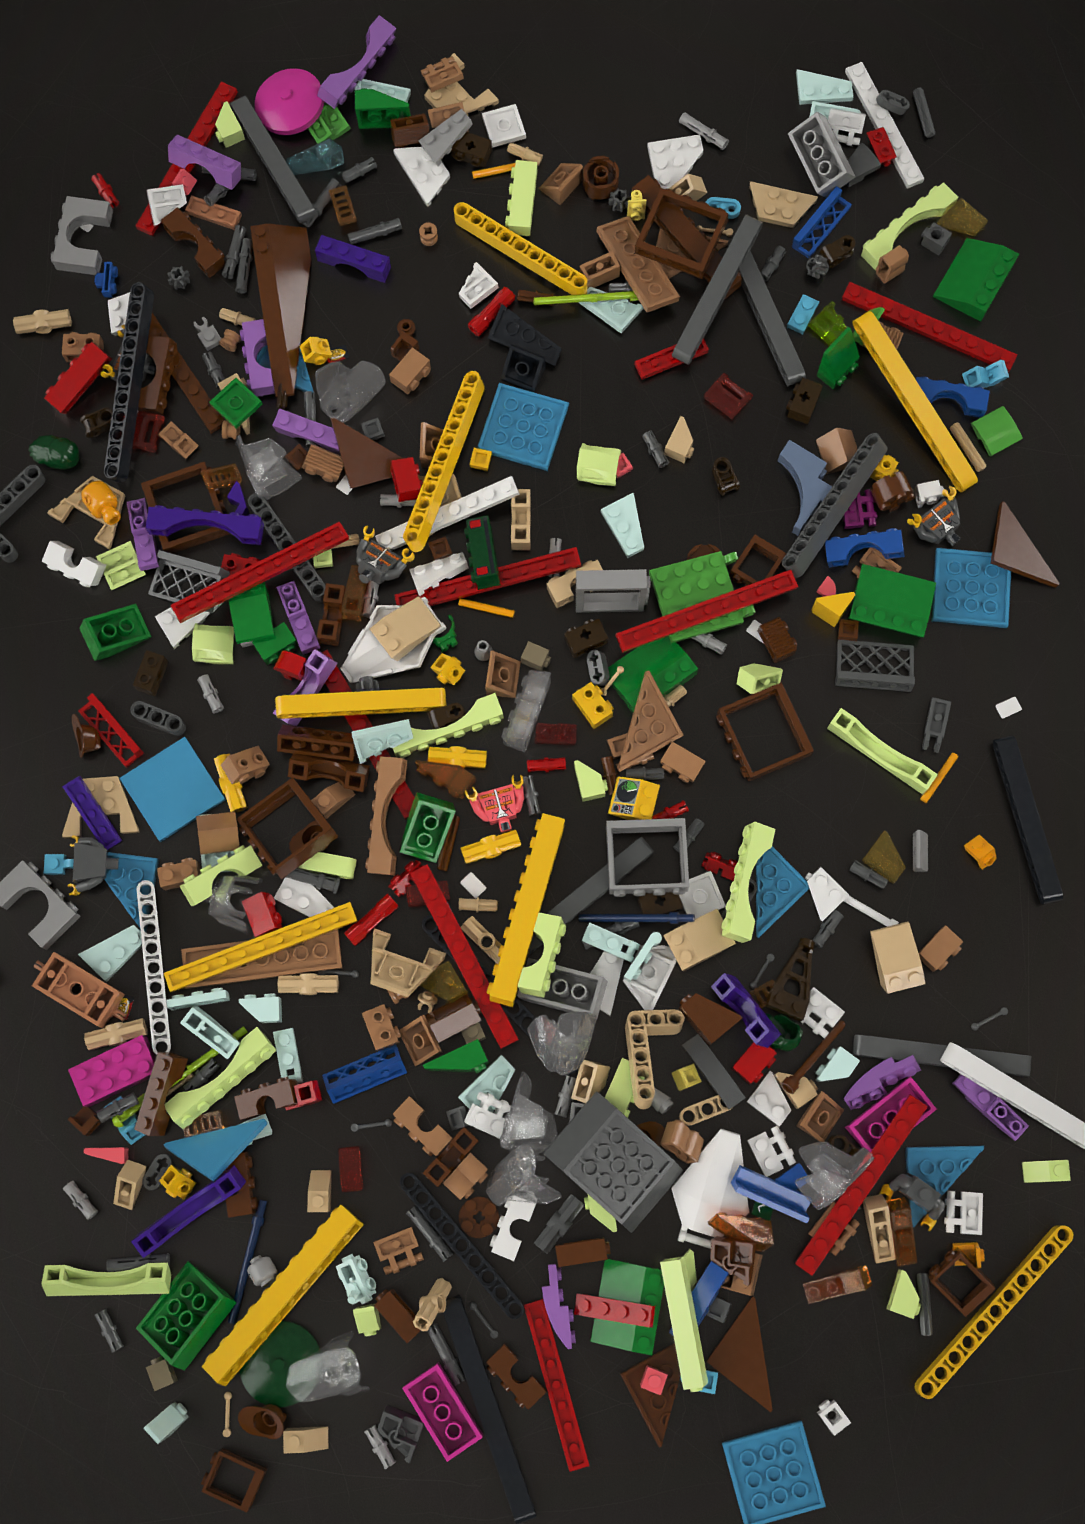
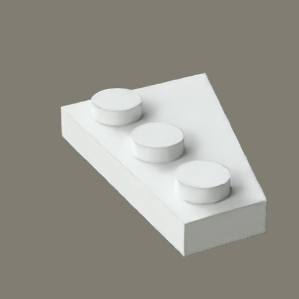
M286 877L274 897L275 900L308 917L334 908L313 885Z

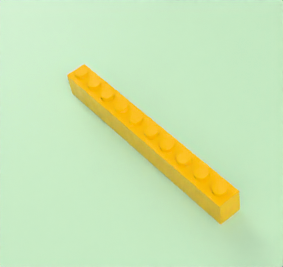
M543 813L541 820L537 819L535 825L537 834L536 837L532 836L530 842L532 852L531 855L527 854L524 865L527 866V869L520 876L519 883L522 886L520 891H516L514 902H517L515 909L511 908L509 914L511 924L510 927L506 926L503 938H506V941L499 948L498 957H501L499 964L495 963L492 973L495 979L493 983H489L487 994H490V1001L510 1007L514 1005L519 979L526 963L534 935L533 930L538 913H540L564 830L565 819Z
M340 1205L331 1212L329 1219L318 1227L317 1233L305 1242L299 1254L290 1260L287 1268L276 1276L275 1282L263 1291L262 1297L250 1306L244 1318L234 1325L232 1332L221 1340L220 1346L208 1355L202 1368L218 1384L226 1387L364 1224L344 1206Z

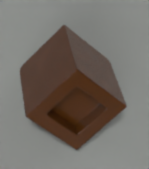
M402 332L390 348L392 356L401 361L412 347L417 351L419 350L418 341Z
M84 1106L74 1117L70 1116L68 1118L85 1136H90L102 1123L93 1110Z

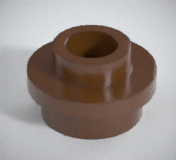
M409 319L401 320L397 325L398 333L401 335L402 332H405L412 336L415 332L414 322Z

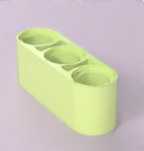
M318 852L298 868L316 874L323 872L327 876L353 879L357 860L350 857Z

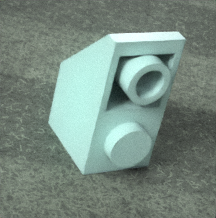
M264 994L263 998H256V995H244V999H239V1003L259 1022H282V1000L280 997H276V994Z
M841 1046L837 1049L832 1048L826 1057L829 1059L826 1065L821 1064L817 1069L815 1080L823 1082L847 1078L860 1060Z

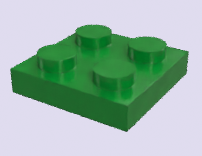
M237 378L233 379L209 402L235 429L263 404Z

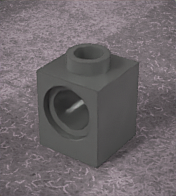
M933 222L930 228L926 227L923 231L921 245L940 255L948 244L952 233Z

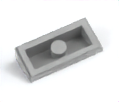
M921 830L913 833L914 872L928 871V834Z

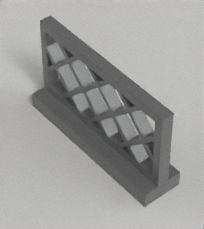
M159 550L157 558L160 559L159 567L156 569L148 594L171 602H177L181 598H186V595L191 592L196 593V589L202 585L205 588L208 587L207 582L212 579H217L216 582L228 577L230 572L218 566ZM168 565L171 572L164 576L162 571L164 566ZM184 570L186 577L179 580L177 573ZM199 574L202 581L194 585L192 578ZM173 576L176 583L168 587L166 580ZM189 581L191 587L183 591L181 584ZM163 583L165 590L155 593L157 586ZM178 587L180 594L173 598L170 591ZM214 607L205 612L213 613Z
M849 640L837 641L835 686L912 691L915 685L913 645ZM842 646H849L853 652L847 656L842 651ZM869 648L872 653L865 657L859 650ZM887 649L891 655L885 659L879 651ZM909 651V657L903 660L897 653ZM854 654H857L862 659L858 665L850 659ZM874 655L882 661L876 667L869 661ZM892 657H895L901 663L896 668L888 662ZM846 661L853 667L850 671H841V665ZM866 663L872 670L866 673L859 667ZM885 664L891 672L882 674L878 669ZM904 666L909 671V676H903L897 670Z

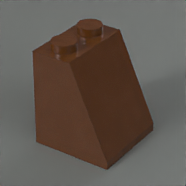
M689 993L679 1002L681 1006L678 1010L684 1014L686 1020L708 1046L742 1019L739 1014L697 993L693 996Z

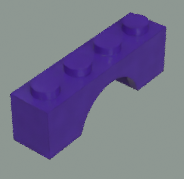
M321 235L315 249L317 261L331 266L340 263L348 264L361 270L368 278L385 283L391 269L388 256Z
M724 973L711 986L719 998L742 1017L746 1025L745 1031L756 1045L768 1048L781 1035L735 976Z

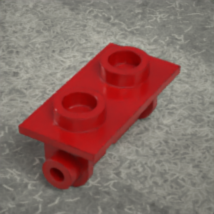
M884 127L867 132L877 159L884 167L891 164L890 161L897 158Z
M707 852L705 858L708 860L704 859L701 865L705 867L704 870L717 874L719 868L723 869L721 876L733 881L735 878L734 868L738 861L734 859H729L728 861L717 852Z
M418 860L410 861L404 867L405 871L403 873L395 875L390 880L391 884L388 887L392 890L396 889L394 893L398 897L404 896L413 887L408 882L410 879L414 882L410 873L423 867V865L419 867L421 863Z

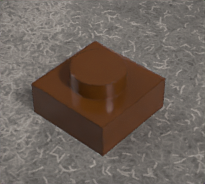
M298 444L285 458L298 471L302 467L308 452Z
M446 536L428 542L434 560L452 555Z
M840 619L838 639L857 641L859 621Z

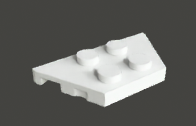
M423 147L393 149L396 158L426 206H430L431 200L436 194H439L442 186L450 179V173L443 162L437 166Z
M640 945L635 955V958L637 957V955L639 954L644 945ZM653 946L650 951L653 955L647 964L643 962L639 969L642 972L637 980L632 979L631 982L623 980V983L644 1010L654 1009L677 960L669 946Z

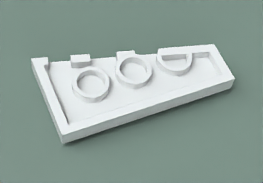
M223 603L216 605L214 607L213 612L216 609H218ZM170 607L155 616L173 648L176 649L179 643L192 633L195 623L201 625L210 613L204 611L179 623Z

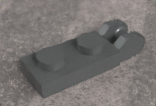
M935 697L931 698L924 730L923 750H927L931 736L936 738L933 747L934 752H939L945 735L951 701Z

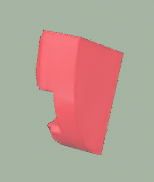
M621 453L619 456L617 478L633 470V466L624 453Z
M829 576L826 577L817 590V593L823 597L836 595L835 583Z

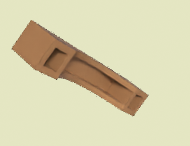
M380 756V761L376 765L378 780L374 783L376 798L372 802L374 816L370 821L372 834L368 840L370 852L369 857L366 859L367 873L395 876L397 856L388 840L386 815L392 796L406 778L407 760L403 758Z

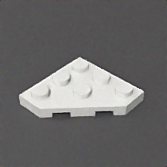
M700 135L649 142L647 144L653 177L659 182L660 188L669 189L687 175L695 162L703 155Z

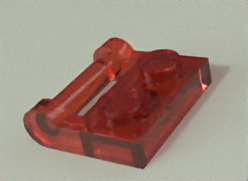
M723 373L704 394V398L731 419L753 397V394L744 391L730 380L726 373ZM721 385H726L733 392L739 395L742 399L739 400L737 397H735Z
M138 411L132 448L156 453L158 434L161 425L164 424L165 417ZM153 421L154 425L149 443L144 442L149 422Z

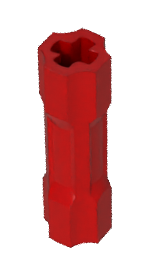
M503 287L481 313L477 314L468 323L469 330L479 337L496 318L501 304L508 307L515 300L514 293L507 287Z
M386 894L376 903L375 907L357 923H354L344 934L356 946L385 917L394 912L399 907L398 904Z

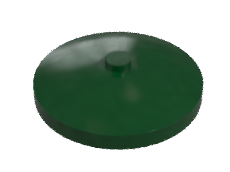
M281 1321L239 1370L240 1377L248 1393L264 1405L274 1404L278 1407L294 1405L307 1397L318 1383L322 1371V1354L319 1344L305 1327L291 1321Z

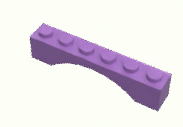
M379 15L368 29L366 53L363 58L346 71L330 74L320 86L317 96L334 109L338 104L342 105L347 98V93H352L356 88V82L363 80L367 73L366 70L368 68L372 69L376 63L375 59L378 56L381 57L386 50L385 47L393 43L396 38L394 36L396 28Z

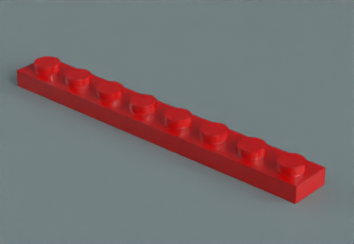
M544 1299L524 1304L525 1312L569 1472L588 1467L589 1461Z

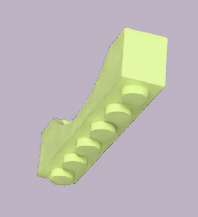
M944 182L938 187L934 186L926 197L922 196L916 202L914 207L907 208L903 212V216L899 219L895 218L888 228L881 229L873 240L869 239L863 245L861 256L876 271L880 257L892 250L893 243L905 228L922 219L942 217L955 207L958 196Z
M493 693L477 699L468 713L451 725L432 730L411 728L413 739L393 748L396 758L399 756L400 758H405L416 750L424 751L429 748V745L435 743L436 745L443 744L451 737L460 738L465 735V732L471 730L473 732L479 731L484 725L500 723L504 716L496 694Z
M842 708L827 728L921 794L928 790L938 775L922 763L899 753L882 742L865 728L857 718Z
M753 822L746 825L743 830L742 836L744 838L738 850V855L740 856L734 868L735 878L730 886L731 895L726 904L727 913L726 918L722 922L721 928L723 931L721 936L741 943L750 941L752 938L755 919L749 904V879L758 859L772 847L775 834L774 828Z
M256 1027L241 1040L233 1060L217 1078L198 1089L177 1093L165 1103L166 1111L182 1129L191 1125L198 1116L206 1112L210 1106L223 1098L229 1090L238 1085L249 1073L255 1071L261 1063L269 1059L277 1051L266 1035Z
M147 1263L141 1267L120 1272H94L67 1265H45L41 1284L46 1296L169 1294L172 1274L168 1263Z

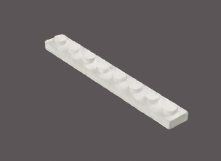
M860 62L846 68L845 73L849 81L852 82V86L874 128L884 127L897 156L892 161L906 188L908 189L923 183L924 177L889 111L880 107L876 102L879 93L864 64Z
M513 477L505 478L440 507L430 534L520 495ZM408 522L376 535L378 544L390 551L406 545L403 534Z

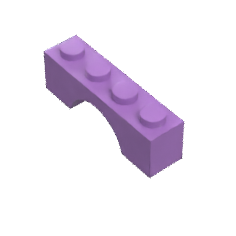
M176 135L168 145L170 163L184 169L190 163L199 164L213 175L216 183L231 190L241 179V162L180 135Z
M264 320L242 322L243 330H240L241 340L245 342L242 351L244 358L247 357V363H244L246 374H249L250 378L247 380V387L257 397L275 394L271 369L257 363L259 351L267 345Z
M282 409L278 410L272 425L276 432L292 438L299 437L312 441L326 450L340 455L333 428Z
M314 649L304 664L305 673L302 681L289 695L318 694L338 663L324 653ZM302 718L282 720L287 724L297 726Z

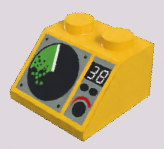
M617 777L608 814L626 820L652 819L660 785L641 779Z

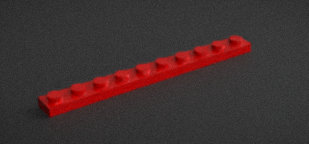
M224 82L219 84L187 139L206 147L217 129L215 124L224 102L228 101L230 103L234 100L238 93L237 88ZM172 163L158 188L174 186L172 182L180 169L184 168ZM196 163L188 164L185 170L190 174ZM148 204L137 222L136 228L153 236L160 224L154 226L150 204Z
M849 282L842 296L843 301L866 311L883 307L885 310L881 315L882 318L991 365L999 360H1004L1008 373L1018 355L852 282Z
M340 522L335 523L171 604V609L179 623H182L349 540V536Z
M577 547L498 567L501 584L499 586L478 590L477 584L472 582L471 575L441 582L435 588L431 586L425 589V593L421 596L418 595L417 589L395 594L394 596L396 605H405L419 596L420 598L426 597L429 601V606L582 566Z
M788 570L616 633L615 636L623 653L798 588V584L792 570Z
M328 650L322 652L331 659H333ZM336 665L325 682L330 693L352 692ZM366 714L344 716L353 731L373 727ZM386 749L381 751L382 754L376 757L374 755L368 757L375 769L377 762L380 761V756L390 757ZM404 781L397 788L392 798L406 820L415 797Z
M428 864L411 872L410 874L498 1045L503 1049L518 1041L519 1039L501 1005L490 1001V994H487L489 982Z
M909 1094L795 1261L797 1266L813 1276L928 1107L927 1105Z

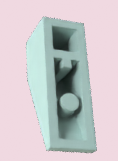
M197 1005L193 1006L180 1022V1024L226 1059H229L240 1044L214 1018Z
M174 1402L148 1423L144 1429L159 1444L171 1436L189 1418L186 1414L187 1410L181 1403L177 1404Z

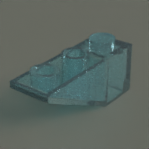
M329 138L287 158L286 161L292 173L299 175L333 169L344 163L342 147Z

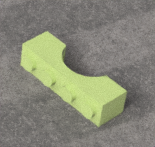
M242 845L233 850L234 855L230 857L225 855L219 858L217 865L212 867L209 864L200 869L201 874L195 877L192 874L183 879L184 884L180 885V888L190 905L194 906L212 896L213 880L221 871H232L243 877L263 866L252 846L250 845L245 848Z
M538 913L533 931L536 937L544 943V952L538 962L522 969L518 988L523 994L544 998L545 992H548L550 989L551 981L549 978L550 974L555 971L556 962L554 960L556 954L560 953L561 943L559 942L561 936L565 935L566 925L562 917Z

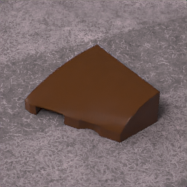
M716 1236L711 1240V1261L718 1266H723L726 1272L736 1275L744 1281L743 1284L749 1286L753 1275L756 1242Z

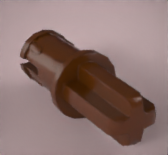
M518 290L517 300L534 303V298L553 297L554 294L537 292L538 290L536 292Z
M613 756L601 758L604 770L603 778L606 779L609 795H613L617 779L616 775L618 773L615 771Z

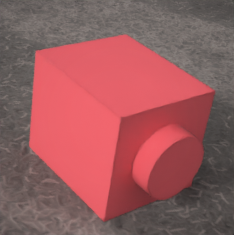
M647 1365L640 1386L643 1389L661 1395L668 1374Z

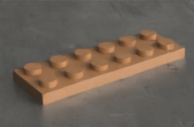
M629 216L597 227V234L609 252L613 251L620 265V271L646 312L679 301V294L657 261L635 253V244L640 233Z

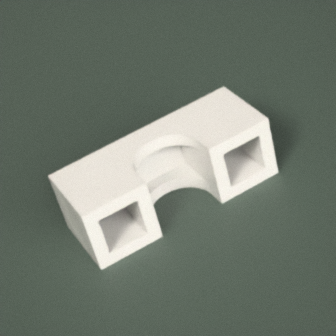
M60 541L49 542L42 562L48 564L47 567L54 571L60 570L64 572L63 575L70 579L76 578L80 581L81 585L86 587L99 584L106 564L92 557H82L80 564L75 566L71 559L74 548Z
M515 1193L513 1197L508 1196L504 1206L508 1210L506 1215H501L497 1224V1227L500 1228L498 1235H493L489 1245L493 1247L491 1252L512 1261L515 1260L522 1241L512 1236L510 1225L516 1219H523L529 1222L537 1202Z

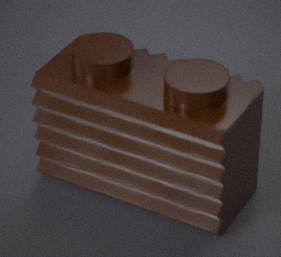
M424 113L422 115H412L390 120L395 147L403 148L409 144H420L418 140L429 133V123Z
M780 617L760 625L757 630L774 663L794 655L797 651V642L794 637H790L788 625Z

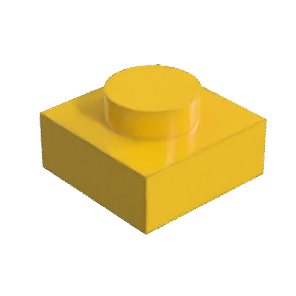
M474 448L470 467L488 471L492 451Z

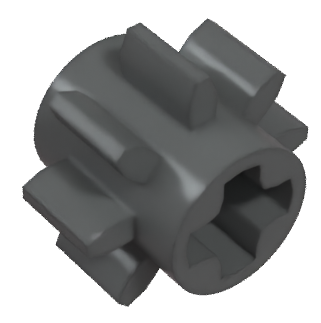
M617 188L614 193H610L609 205H613V211L622 212L625 208L628 209V200H631V196H627V190H619Z
M818 254L815 255V258L810 257L806 264L807 274L817 279L820 278V275H826L829 269L828 259Z
M182 266L180 268L173 267L171 272L167 273L170 278L168 279L169 284H174L176 290L178 288L185 289L187 283H190L188 278L190 274L188 270L184 271Z
M372 676L361 677L359 679L360 683L355 684L357 692L380 691L378 680H374Z

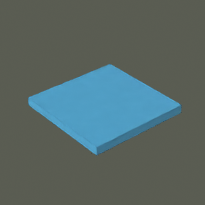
M499 383L477 448L492 451L493 456L548 471L569 402Z
M936 548L934 582H936L932 602L931 621L1008 628L1011 571L991 564L992 553Z
M186 737L178 740L119 778L160 842L196 820V816L204 815L226 800Z
M801 1420L722 1442L744 1524H766L826 1507Z

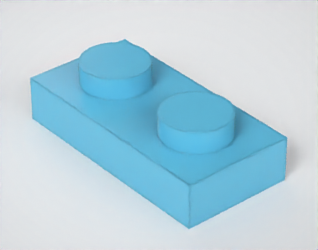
M803 294L787 324V328L803 335L819 305V301Z

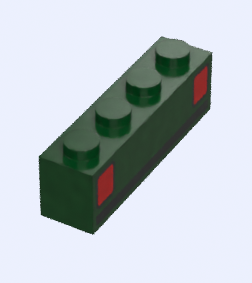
M486 515L467 519V528H464L466 539H469V542H466L467 550L472 556L468 557L470 568L474 570L471 572L472 582L477 584L478 590L499 586L501 584L489 517Z

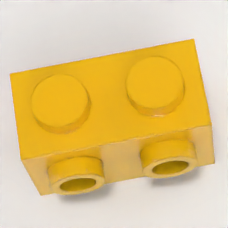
M590 682L573 693L572 700L593 729L613 717L612 710L614 708L608 700L605 701L603 699L601 689Z

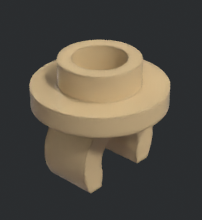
M428 991L420 993L418 995V1000L420 1001L418 1010H421L423 1004H426L429 1007L428 1013L432 1012L434 1005L437 1004V997Z

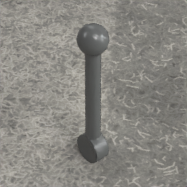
M773 954L767 955L765 964L755 980L749 985L751 989L757 988L759 979L769 963L775 958Z
M336 970L318 971L320 975H351L354 978L359 976L357 970L352 972Z
M1003 1007L998 1013L979 1023H973L971 1029L976 1031L983 1024L1001 1015H1007L1008 1009Z
M386 1119L383 1122L363 1125L352 1124L351 1130L357 1132L359 1129L383 1125L390 1127L392 1120Z
M471 1302L469 1304V1308L475 1311V1313L478 1315V1317L490 1331L491 1338H497L498 1331L493 1330V1328L490 1326V1324L478 1310L477 1304L475 1302Z

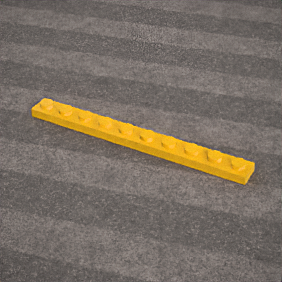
M351 902L167 971L164 973L168 988L170 992H174L357 922V918Z

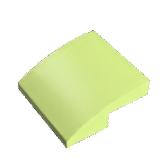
M131 541L96 556L98 561L106 564L103 574L111 590L146 575L145 571H140L137 554Z

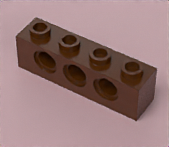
M284 724L278 733V752L353 761L357 753L352 733Z

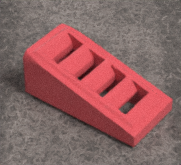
M128 1147L84 1149V1153L119 1164H125L129 1158Z

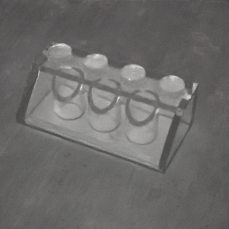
M530 670L528 676L524 675L521 686H523L522 692L517 693L514 702L517 704L516 708L511 710L508 717L510 724L508 728H504L501 736L504 739V745L526 752L551 685L550 672Z

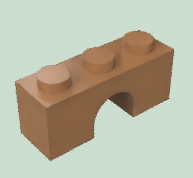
M409 1096L393 1113L396 1117L394 1122L401 1128L405 1126L410 1131L408 1135L415 1142L419 1140L425 1146L422 1149L430 1157L433 1154L437 1157L453 1138L439 1124L430 1132L422 1131L419 1128L418 1120L425 1110Z

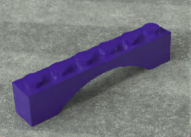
M157 505L148 509L146 530L149 535L169 536L187 527L212 526L229 532L241 543L261 545L264 523L262 518L255 514L242 516L235 512L222 514L219 511H211L210 513L203 512L200 509L188 511L180 507L167 509L164 506Z
M234 1165L221 1174L214 1182L211 1181L137 1234L131 1241L144 1258L197 1217L240 1190L246 1183V1180Z

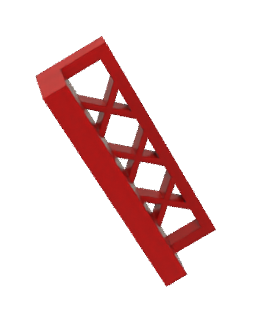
M92 693L87 697L89 702L78 712L90 726L98 731L100 738L127 768L144 752ZM92 706L97 710L96 718L88 717L85 714ZM99 721L108 722V731H100L98 729ZM111 735H119L121 738L120 745H112L110 743ZM123 749H131L134 753L127 761L122 757Z

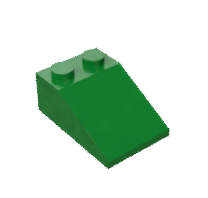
M362 88L355 90V111L359 129L391 128V119L411 116L409 103L374 89Z
M847 327L826 349L816 375L832 389L837 385L841 386L847 379L846 375L849 372L852 374L859 366L857 362L860 356L850 327Z
M265 582L228 600L237 644L274 637L270 599Z
M136 604L85 618L79 628L94 661L113 656L151 638V634Z
M417 792L409 812L399 852L436 863L456 812L454 804Z
M477 1039L423 1064V1067L427 1071H475L479 1073L487 1069L486 1065L489 1064V1061Z

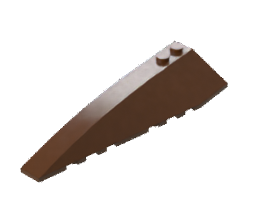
M269 223L250 226L276 398L278 397L280 383L282 384V393L286 390L287 396H293L295 394L299 349L312 262L307 228Z

